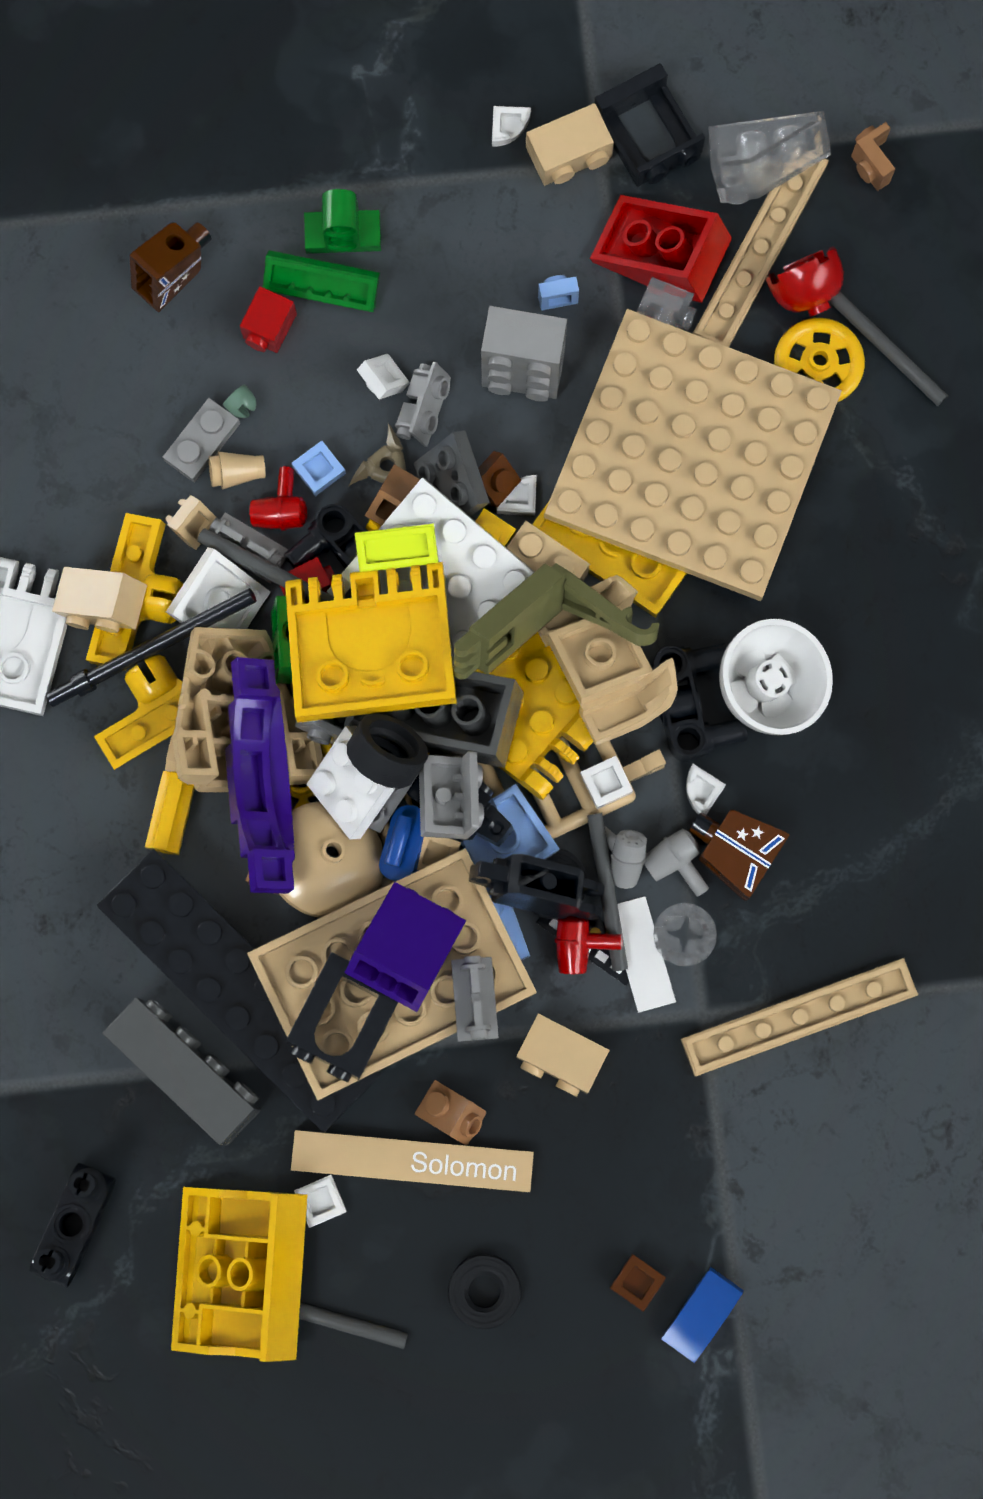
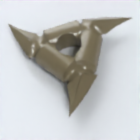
M389 423L387 445L381 447L367 461L361 463L349 486L366 479L368 476L373 480L383 483L390 472L384 471L380 467V464L385 460H391L393 464L407 471L404 453L401 452L404 448Z

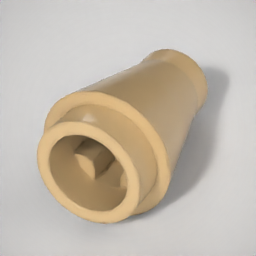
M219 451L218 455L209 456L211 486H221L223 490L255 479L265 478L264 456Z

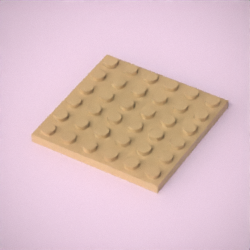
M627 309L545 510L544 518L761 601L842 390Z

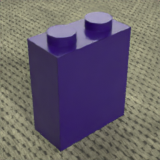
M394 882L354 951L344 973L417 1012L466 920L457 916L451 910L420 896L416 891Z

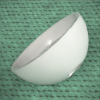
M766 619L747 626L730 642L722 657L719 682L727 707L741 723L760 733L787 735L802 731L819 719L831 697L833 675L829 658L823 646L813 634L791 621Z

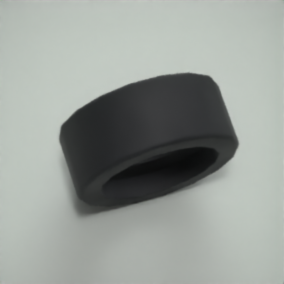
M372 714L365 716L347 743V755L352 765L374 783L388 788L401 789L410 786L428 759V749L423 739L410 726L388 715ZM380 747H383V748L387 749L388 751H390V752L393 753L394 755L389 754L388 752H386L385 750L381 749Z

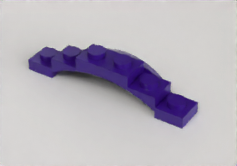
M237 657L231 662L234 701L228 705L231 743L225 748L231 824H238L241 858H248L250 893L288 894L294 890L292 867L295 859L294 832L280 689L276 685L274 660Z

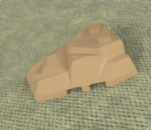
M195 627L191 631L172 743L178 779L186 784H193L198 792H228L225 748L231 743L228 705L234 701L231 662L237 657L273 660V643L266 630ZM276 684L280 689L290 785L306 784L323 760L321 745L308 739V732L295 727L297 720L294 711V698H292L286 684Z

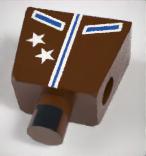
M172 222L130 254L131 288L157 312H160L199 273L201 269V249L212 240L208 230L202 224L196 222L185 231L177 223Z
M731 809L721 824L700 812L689 829L691 834L708 844L699 860L744 901L751 897L790 836L785 831Z

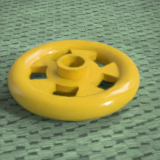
M810 318L796 323L782 335L775 349L774 365L797 374L802 370L807 377L824 383L822 380L830 378L834 373L837 374L841 383L834 388L842 390L838 402L852 394L858 387L864 374L865 357L860 341L848 327L828 318ZM814 333L830 335L829 344L822 342L814 343ZM795 343L805 347L800 361L789 357ZM846 348L850 363L840 365L836 350ZM822 355L826 358L827 363L822 366L817 365L813 357Z

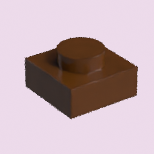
M493 451L478 468L490 502L488 505L498 507L521 482L520 477L504 454Z
M631 1254L610 1288L644 1312L666 1277Z

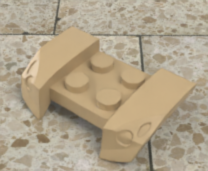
M618 575L609 577L591 586L592 589L621 611L631 607L638 593L633 586ZM563 609L538 631L545 647L550 645L580 704L579 714L595 746L643 727L672 706L678 691L673 658L664 661L653 670L641 646L631 643L607 628Z

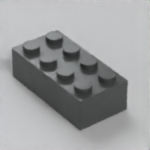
M473 672L466 679L460 680L455 678L456 704L373 713L388 715L410 726L423 739L428 753L432 752L433 754L462 758L468 751L477 752V763L505 768L524 692L515 679ZM372 714L348 716L344 726H358L365 716Z
M136 997L102 1034L220 1146L229 1145L261 1111L255 1104L259 1097L243 1082L237 1081L233 1084L226 1077L230 1072L228 1067L214 1055L208 1053L204 1056L197 1049L202 1043L190 1031L181 1026H178L177 1029L169 1023V1020L173 1017L172 1014L158 1001H154L151 998L148 1001H144Z

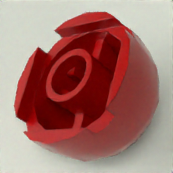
M833 246L828 249L826 257L823 250H820L784 266L785 272L778 274V278H776L774 272L765 277L770 292L783 308L795 313L808 311L811 317L831 308L829 300L840 292L844 280V271L838 252Z

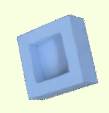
M556 275L547 278L544 283H539L538 299L541 311L578 304L579 287L576 277L567 278L565 275Z
M320 441L291 463L294 470L315 497L346 474L343 466L323 441Z

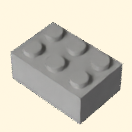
M489 306L481 348L482 387H487L488 391L498 395H509L511 392L526 394L528 399L544 402L548 401V398L557 399L565 353L567 319Z

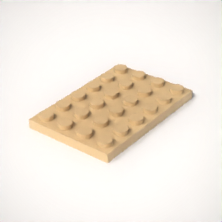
M466 848L396 881V883L416 891L420 896L451 910L457 916L465 919L466 922L419 1010L415 1012L398 1002L359 1080L457 1033L451 960L464 959V957L468 956L492 957L496 1013L537 993L486 888L469 882L470 866L474 864ZM393 883L247 953L287 1037L331 952L348 961L351 960L354 951ZM341 979L317 1024L314 1035L318 1048L331 1056H339L348 1052L354 1045L377 997ZM297 1058L317 1101L359 1081L351 1077L349 1083H346L326 1072L329 1065L314 1058L312 1064Z

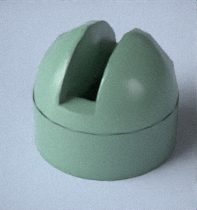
M245 384L237 388L223 403V406L232 415L241 419L250 416L246 408L255 411L257 407L253 392Z

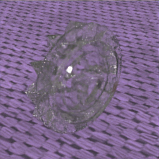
M679 903L668 907L660 914L653 929L654 943L658 952L666 961L678 966H692L702 962L710 955L716 943L717 933L713 919L704 909L690 903ZM685 918H688L689 931L695 933L696 936H702V938L689 940L687 946L684 947V952H682L680 939L673 937L672 934H668V931L680 930L682 924L685 923Z

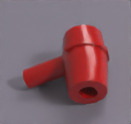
M288 466L279 468L276 497L254 499L250 502L249 515L253 527L286 531L287 529L301 528L305 525L307 520L306 503L302 497L292 496L293 468Z
M568 916L564 919H558L554 942L556 943L559 973H586L589 949L622 950L623 935L589 933V922L583 918Z

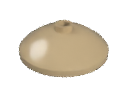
M321 802L304 804L292 810L295 859L292 863L294 890L288 894L279 893L289 905L304 914L321 918L378 890L383 878L379 868L383 846L376 831L368 828L361 839L350 840ZM334 847L338 851V857H330L327 854L326 848Z

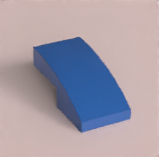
M710 1267L688 1296L685 1305L665 1330L661 1340L695 1363L724 1323L744 1290Z

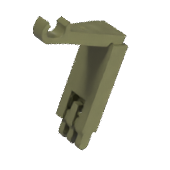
M557 563L552 567L544 564L471 625L469 631L455 642L454 677L460 680L466 679L477 669L488 675L558 615L562 609L607 628L638 646H648L657 640L659 623H652L648 629L636 627L631 624L632 607L621 611L569 570Z

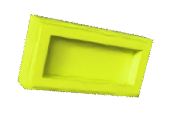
M434 523L355 533L360 572L404 568L415 565L421 566L439 562Z

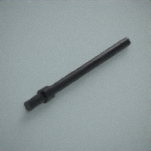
M248 588L90 671L84 669L72 675L71 681L46 693L48 702L52 707H55L76 695L85 696L96 690L97 684L190 637L191 631L195 627L207 628L256 603L257 600L253 591Z

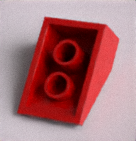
M620 195L590 259L597 265L666 295L702 303L732 237L718 213Z

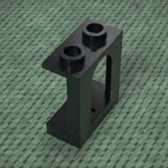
M661 63L596 96L594 101L614 141L613 147L637 187L646 182L649 184L659 182L668 174L669 170L678 165L682 167L691 165L700 158L705 142L703 133L696 136L666 86L668 74ZM648 100L652 103L676 145L672 150L649 162L642 157L618 117Z
M331 952L286 1039V1043L293 1046L290 1051L291 1055L309 1064H312L314 1058L329 1065L327 1073L349 1083L351 1077L357 1080L360 1079L398 1002L345 974L344 972L350 961ZM342 979L377 997V1000L351 1049L343 1055L331 1056L318 1048L314 1033L337 985Z

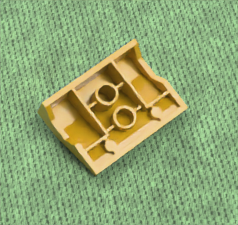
M183 1187L171 1341L172 1351L204 1355L242 1356L258 1358L261 1362L296 1360L307 1209L306 1194Z

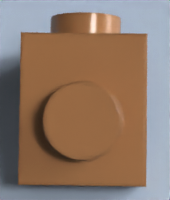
M887 122L877 128L872 125L863 130L855 139L856 144L851 155L857 164L856 168L860 177L868 184L871 182L877 191L890 183L895 171V167L879 148L880 145L886 142L891 129Z
M434 1080L416 1110L415 1115L462 1144L468 1145L472 1137L481 1129L486 1111Z

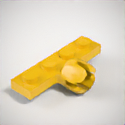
M125 513L110 571L125 573L147 584L136 630L119 628L118 633H110L94 627L86 656V661L91 664L102 665L131 650L138 626L142 621L152 620L167 624L177 621L167 614L166 610L183 586V583L178 578L155 574L154 572L166 523L161 519Z
M153 655L144 660L156 679L152 683L148 682L139 665H135L125 674V682L136 698L138 708L132 714L94 736L114 770L169 738L174 733L183 681L177 678L168 661L162 655Z

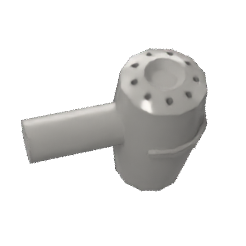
M605 826L608 849L612 851L610 856L614 885L624 889L633 888L637 885L643 865L647 859V838L644 834L629 829L622 830L616 835Z
M682 828L669 837L665 836L663 841L647 853L644 865L656 882L678 870L696 897L709 889L691 862L700 854V848L689 831Z

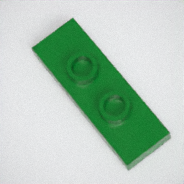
M269 250L265 259L263 288L274 293L374 312L380 272Z

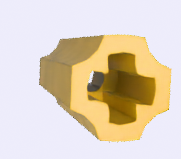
M163 771L145 848L179 856L195 787L193 784H186L178 779L176 772Z

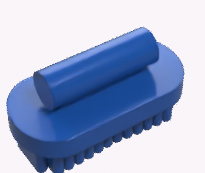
M405 805L398 808L392 816L380 857L379 868L387 879L394 882L419 871L417 868L424 837H421L420 808L413 805Z

